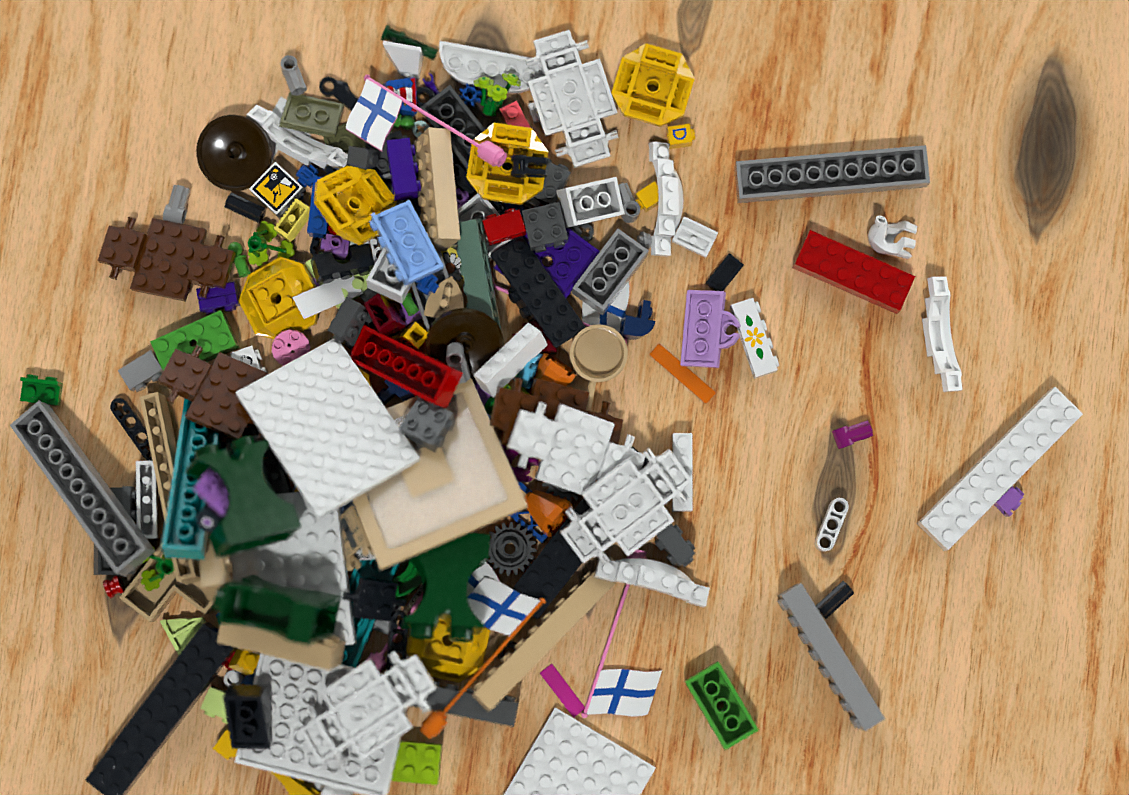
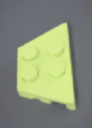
M204 617L161 620L160 623L176 652L180 655L206 621Z

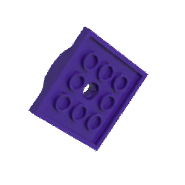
M568 227L566 228L568 243H565V246L560 248H554V246L547 247L546 251L538 253L535 250L533 251L541 264L544 257L552 258V265L548 267L543 265V267L566 299L572 292L574 285L600 252ZM526 233V235H524V236H522V237L524 238V240H525V241L527 242V244L529 245V241H528V237H527V233ZM495 265L494 269L503 275L498 266Z

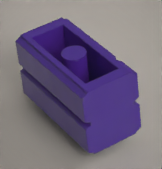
M234 281L228 282L225 289L209 288L207 298L199 297L201 288L196 289L200 311L206 313V315H211L217 312V310L225 309V312L234 311L237 306H240L238 288Z

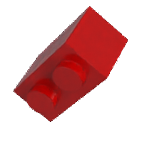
M515 208L508 209L499 216L496 214L488 215L485 217V220H482L490 246L526 235L520 210H515Z

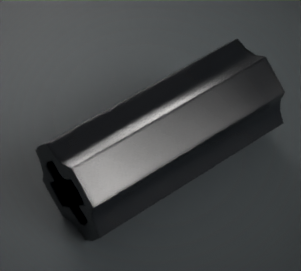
M230 193L224 206L226 209L256 223H260L263 220L266 208L233 193Z
M842 581L815 606L820 614L827 619L854 592L848 584Z

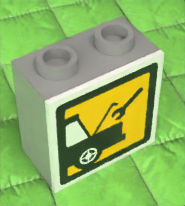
M276 162L249 188L252 194L279 219L283 214H286L285 211H288L292 202H295L294 199L300 201L303 199L305 192L304 188Z

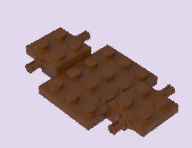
M128 217L125 227H108L98 261L112 267L109 276L111 279L117 280L120 270L135 272L130 286L132 291L186 302L191 284L201 286L198 295L201 298H207L209 288L225 289L236 254L234 251L222 248L225 237L217 235L214 245H203L207 234L206 229L155 218L151 220L147 235L144 232L133 230L136 219Z
M199 345L195 346L192 354H187L178 349L174 350L158 380V384L167 387L171 391L166 399L167 402L171 401V404H174L177 396L192 401L185 415L186 419L234 440L242 437L247 426L259 431L237 398L236 392L269 373L221 352L218 353L211 367L210 363L198 358L203 350ZM261 432L256 438L257 441H260V439L261 441L265 440Z
M515 378L513 389L497 388L489 426L504 431L503 444L509 443L519 410L536 413L539 402L547 404L543 416L551 421H554L559 405L562 404L614 423L609 442L619 444L623 420L608 414L610 402H602L600 413L586 411L589 392L535 378L533 381L531 395L521 391L523 379Z

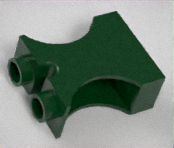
M253 436L237 439L231 443L233 451L231 457L227 449L219 451L216 444L206 445L194 452L196 458L185 470L187 475L200 480L206 469L210 467L219 474L227 487L229 495L227 513L221 523L209 535L216 558L289 540L301 527L294 504L279 498L265 481L262 471V459L265 450L270 445L268 440L255 443Z
M467 533L407 559L419 572L423 584V596L420 606L412 614L405 617L401 623V628L410 629L411 638L433 639L434 630L438 626L439 619H443L446 622V632H450V641L470 643L473 642V634L479 635L484 629V623L474 615L467 599V584L470 575L483 566L489 558L490 534Z
M250 575L242 578L241 581L235 580L226 583L225 587H219L214 597L213 608L220 611L219 624L257 628L277 634L287 641L310 646L334 635L341 596L323 591L282 586L263 580L257 575Z

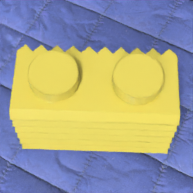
M294 199L295 202H292L288 211H285L286 214H283L281 220H278L279 223H276V226H274V230L291 243L309 220L310 207L298 199Z

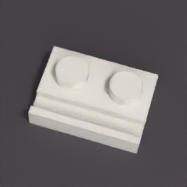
M684 216L672 242L706 258L718 232Z

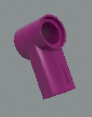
M868 420L832 431L838 449L873 436Z

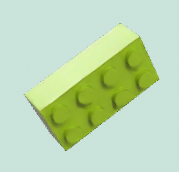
M400 740L391 781L438 785L442 744Z

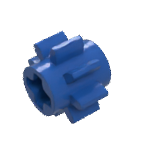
M468 83L465 89L460 88V92L463 95L459 97L464 100L466 106L471 105L474 108L476 102L481 103L478 96H481L482 92L476 91L477 87H471ZM468 93L473 95L472 99H469Z
M312 164L309 167L303 165L296 173L298 177L297 182L303 188H306L307 185L312 188L314 176H318L317 174L319 173L318 169Z
M433 274L415 281L418 283L416 288L426 295L430 291L435 293L439 287L436 283L438 278Z

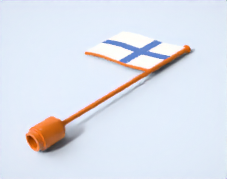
M484 578L469 594L467 599L474 615L484 623V627L507 635L508 638L442 712L440 710L437 712L433 710L421 723L422 726L419 730L430 740L433 736L436 737L448 724L445 721L448 718L445 715L537 609L546 603L544 598H539L538 600L520 594L501 582L489 578Z

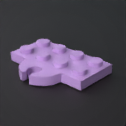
M687 290L681 366L719 368L721 349L731 347L739 339L740 334L738 333L727 335L726 329L730 325H734L737 328L741 327L736 316L728 311H724L726 292Z

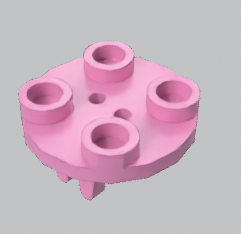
M288 329L281 331L275 336L271 350L276 361L284 366L310 352V345L307 337L302 332Z

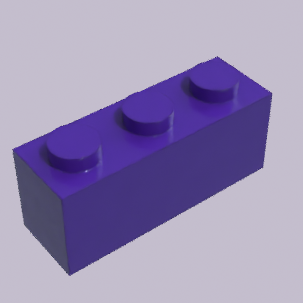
M410 138L387 140L386 151L394 201L416 199L418 191H421L420 180H416L415 175L418 173L417 162H413V156H415L414 144H410Z

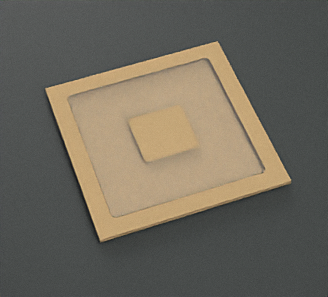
M472 379L467 380L466 383H458L446 409L453 413L455 426L451 432L448 431L442 447H438L436 452H433L406 438L420 457V461L353 499L380 570L528 508L494 428L489 426L490 419ZM419 396L386 409L398 427H400Z

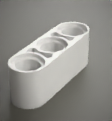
M843 498L832 500L828 506L815 539V547L819 551H829L835 544L849 508L848 502ZM836 502L843 504L842 512H837L834 509ZM830 519L836 522L834 530H830L827 527V522ZM822 537L829 540L827 548H823L820 545Z

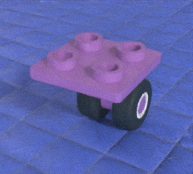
M209 467L195 485L194 491L206 501L203 509L196 517L197 525L206 532H213L227 513L229 495L222 478Z

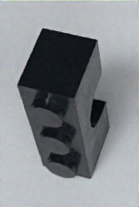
M369 244L350 247L347 254L349 262L345 264L338 263L334 259L332 251L313 255L311 265L316 283L323 282L326 284L338 278L346 280L353 275L365 276L370 274L375 264Z

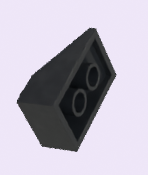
M230 685L223 696L232 749H270L271 700L268 685Z

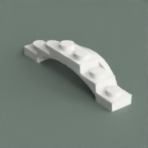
M256 105L246 114V117L254 120L264 129L270 140L277 143L276 149L307 166L314 163L323 169L330 166L336 170L349 166L347 165L348 154L343 152L342 149L316 141L298 130L280 127L279 122L281 118L274 112Z
M650 142L649 162L653 163L659 196L654 235L651 236V255L667 257L671 256V237L675 236V231L683 211V189L680 178L674 169L673 161L669 160V144Z
M947 277L927 278L930 297L925 298L927 318L922 319L927 357L933 356L935 374H941L943 392L963 390L961 382L962 373L955 356L950 328L951 295L948 289Z
M598 558L594 575L595 578L658 591L686 601L685 603L703 608L706 607L710 589L694 584L686 574L673 566L649 559L629 558L615 561L610 560L603 564Z

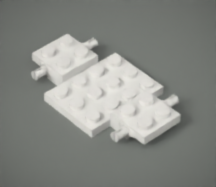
M570 30L533 41L536 57L525 59L527 67L539 64L544 76L530 80L527 83L545 137L563 131L566 141L565 147L555 149L556 156L568 154L574 168L610 157L608 141L618 138L616 130L605 134L600 119L617 114V109L600 59L582 64L579 51L589 48L588 42L586 40L576 44L572 39Z
M539 402L536 413L519 410L507 446L521 454L517 466L526 468L529 457L541 460L535 479L580 495L592 486L596 480H600L627 458L640 471L646 457L644 454L636 452L631 448L635 438L632 435L627 434L624 445L609 442L614 423L562 404L559 405L554 421H551L543 416L547 404Z
M650 448L646 449L647 451H644L643 454L649 462L640 471L627 458L581 493L591 506L589 510L578 516L572 507L568 508L569 511H565L571 522L560 533L583 563L592 557L598 556L602 563L606 564L610 559L604 550L615 542L629 556L674 522L663 505L674 497L680 505H683L684 502L686 503L687 499L681 491L692 479L670 449L656 457Z
M396 651L392 652L388 656L394 666L382 676L372 659H370L320 692L330 709L318 715L313 705L306 710L312 720H310L308 725L299 730L319 764L324 763L330 758H336L340 767H343L348 762L342 752L351 744L360 759L364 760L413 728L403 710L417 703L423 713L431 709L425 698L429 693L436 690L437 687L417 654L401 661Z

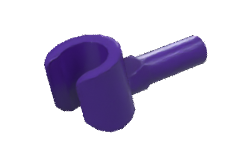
M429 73L432 80L426 82L423 78L424 85L431 88L435 95H437L439 91L435 86L434 77Z

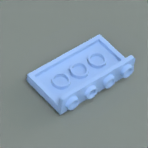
M410 200L377 215L375 213L371 214L369 224L373 231H377L379 235L377 237L381 248H386L388 252L386 254L387 260L390 265L394 264L396 268L394 271L399 282H403L404 286L444 269Z

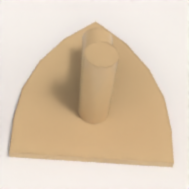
M452 276L442 281L438 285L439 287L436 292L430 294L425 306L424 316L438 318L447 311L464 308L462 292Z

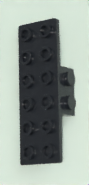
M522 236L511 240L490 254L511 285L508 290L511 302L516 303L520 309L521 316L527 319L528 322L535 319L554 348H558L586 328Z

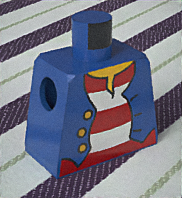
M415 77L389 80L383 84L386 88L417 106ZM402 102L399 113L401 116L410 115L413 117L417 110Z

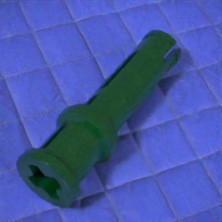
M386 25L381 36L382 41L386 40L421 47L423 56L433 61L438 53V49L406 36L405 32H399L390 28V25Z

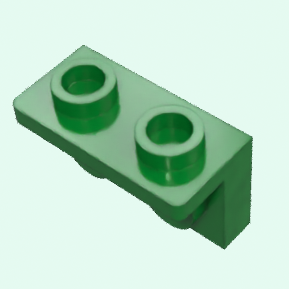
M27 374L26 377H20V381H22L20 401L29 403L41 401L49 405L60 406L63 383L58 382L57 378L46 377L45 380L38 379L37 375Z

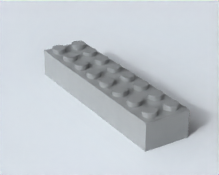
M797 583L777 595L779 597L777 601L783 611L787 610L790 615L787 617L789 622L800 631L798 634L803 644H808L810 648L808 653L811 658L819 662V671L824 678L826 677L830 680L831 683L828 684L830 689L841 698L839 701L841 707L852 716L849 719L853 726L866 731L885 719L802 583Z

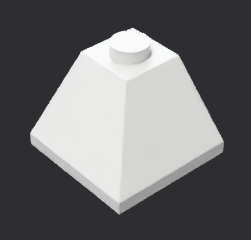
M383 41L385 53L398 73L404 79L412 77L420 79L424 58L421 47Z

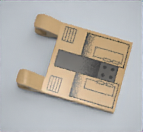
M350 506L341 515L346 568L348 571H352L354 567L356 570L361 567L360 561L354 556L361 547L364 556H367L370 552L371 555L374 554L354 506Z

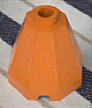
M549 353L543 354L539 361L535 378L564 386L574 381L578 374H571L573 370L556 357L548 358L550 356Z
M538 490L528 492L524 498L528 505L527 511L541 531L549 538L552 536L551 532L556 533L568 519L565 511L569 510L568 508L570 507L573 509L572 504L566 499Z

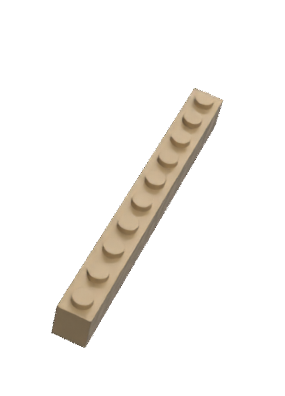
M159 392L140 397L164 520L166 522L177 445L169 406L166 401L167 397ZM172 558L177 582L187 585L201 581L199 559Z
M589 571L582 578L584 583L580 587L576 584L568 592L571 596L567 600L562 598L555 605L557 610L553 614L549 611L541 619L544 623L539 628L535 625L528 632L530 637L526 641L522 639L514 647L516 651L512 655L508 653L501 660L503 664L498 669L494 667L487 674L489 678L484 683L480 681L473 688L475 692L472 697L487 712L491 711L617 582L595 578V571L593 573Z

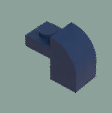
M643 300L639 303L637 317L626 315L621 319L619 333L623 338L637 340L653 329L655 321L648 320L652 315L651 301Z
M388 380L384 382L389 388H383L377 394L383 405H386L395 395L403 402L417 396Z

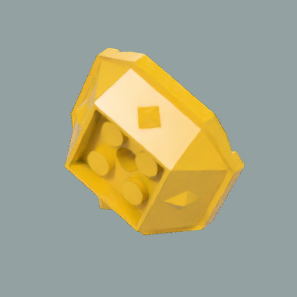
M645 43L622 57L611 94L623 116L661 127L684 116L695 79L682 53ZM654 84L658 89L652 92L647 87Z
M493 123L473 139L478 144L488 140L502 148L507 154L504 163L508 162L513 165L511 161V156L513 155L548 158V150L538 138L533 128ZM471 144L466 179L482 199L522 205L543 191L545 178L511 177L510 172L512 169L505 170L502 166L490 165L478 157V147ZM528 166L530 169L541 168L546 170V166Z
M345 166L317 180L315 183L314 204L324 216L326 222L343 240L351 241L359 246L379 236L377 231H373L369 224L371 214L375 213L377 215L395 207L397 201H394V195L378 173L372 169L364 170L358 167Z
M279 257L248 275L238 301L255 334L274 339L281 331L288 329L304 332L316 325L318 321V313L303 319L292 298L316 287L305 264ZM278 294L281 295V302L279 304L276 302Z
M439 619L438 626L434 630L433 639H414L409 635L406 652L410 657L417 654L431 677L459 683L483 666L491 630L484 627L479 635L473 634V642H453L451 646H446L443 643V638L445 635H450V632H446V622L443 619Z

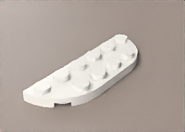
M444 41L439 43L440 58L444 68L451 77L465 85L468 83L469 86H474V80L480 77H488L494 80V85L498 84L505 88L508 82L503 80L502 74L508 75L512 73L519 78L521 86L511 85L508 93H522L530 90L528 81L544 76L539 64L527 67L525 59L530 57Z

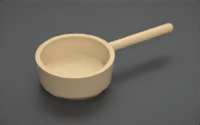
M592 325L584 328L575 336L570 347V359L574 369L580 376L589 380L587 388L589 396L586 411H591L596 382H605L616 377L623 370L627 361L628 350L624 338L618 331L606 325Z

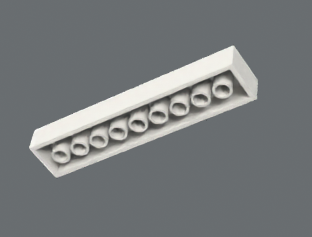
M1056 387L1051 388L916 524L944 551L949 550L1083 413Z

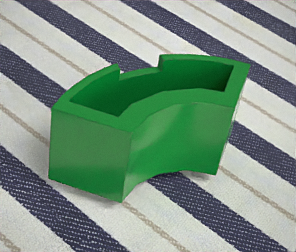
M410 561L406 571L400 576L393 578V581L398 583L396 598L412 593L422 584L419 572Z

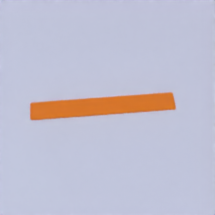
M658 344L650 353L652 358L704 403H708L716 392L687 367L681 366V362L661 344Z

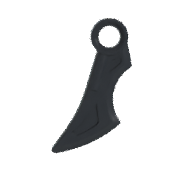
M325 77L319 83V89L323 96H334L350 111L353 110L359 98L352 94L346 82L335 80L332 77ZM330 82L334 85V89L331 92H326L323 89L324 84Z

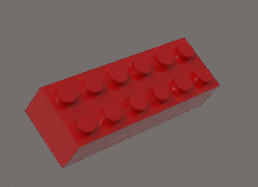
M809 230L792 267L895 314L901 311L916 277L812 230Z
M366 325L363 326L350 354L355 364L446 409L463 375L462 372Z

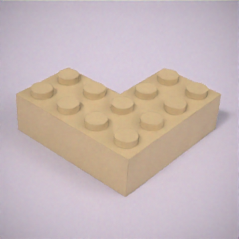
M161 544L153 555L162 559L164 553ZM151 558L120 597L122 601L150 622L156 621L176 593L204 614H209L213 610L214 600H207L201 587V581L187 585L179 583L176 580L174 571L164 576L159 583L158 589H153L152 591L145 590L144 585L140 583L142 572L154 569L156 574H158L156 570L157 562Z

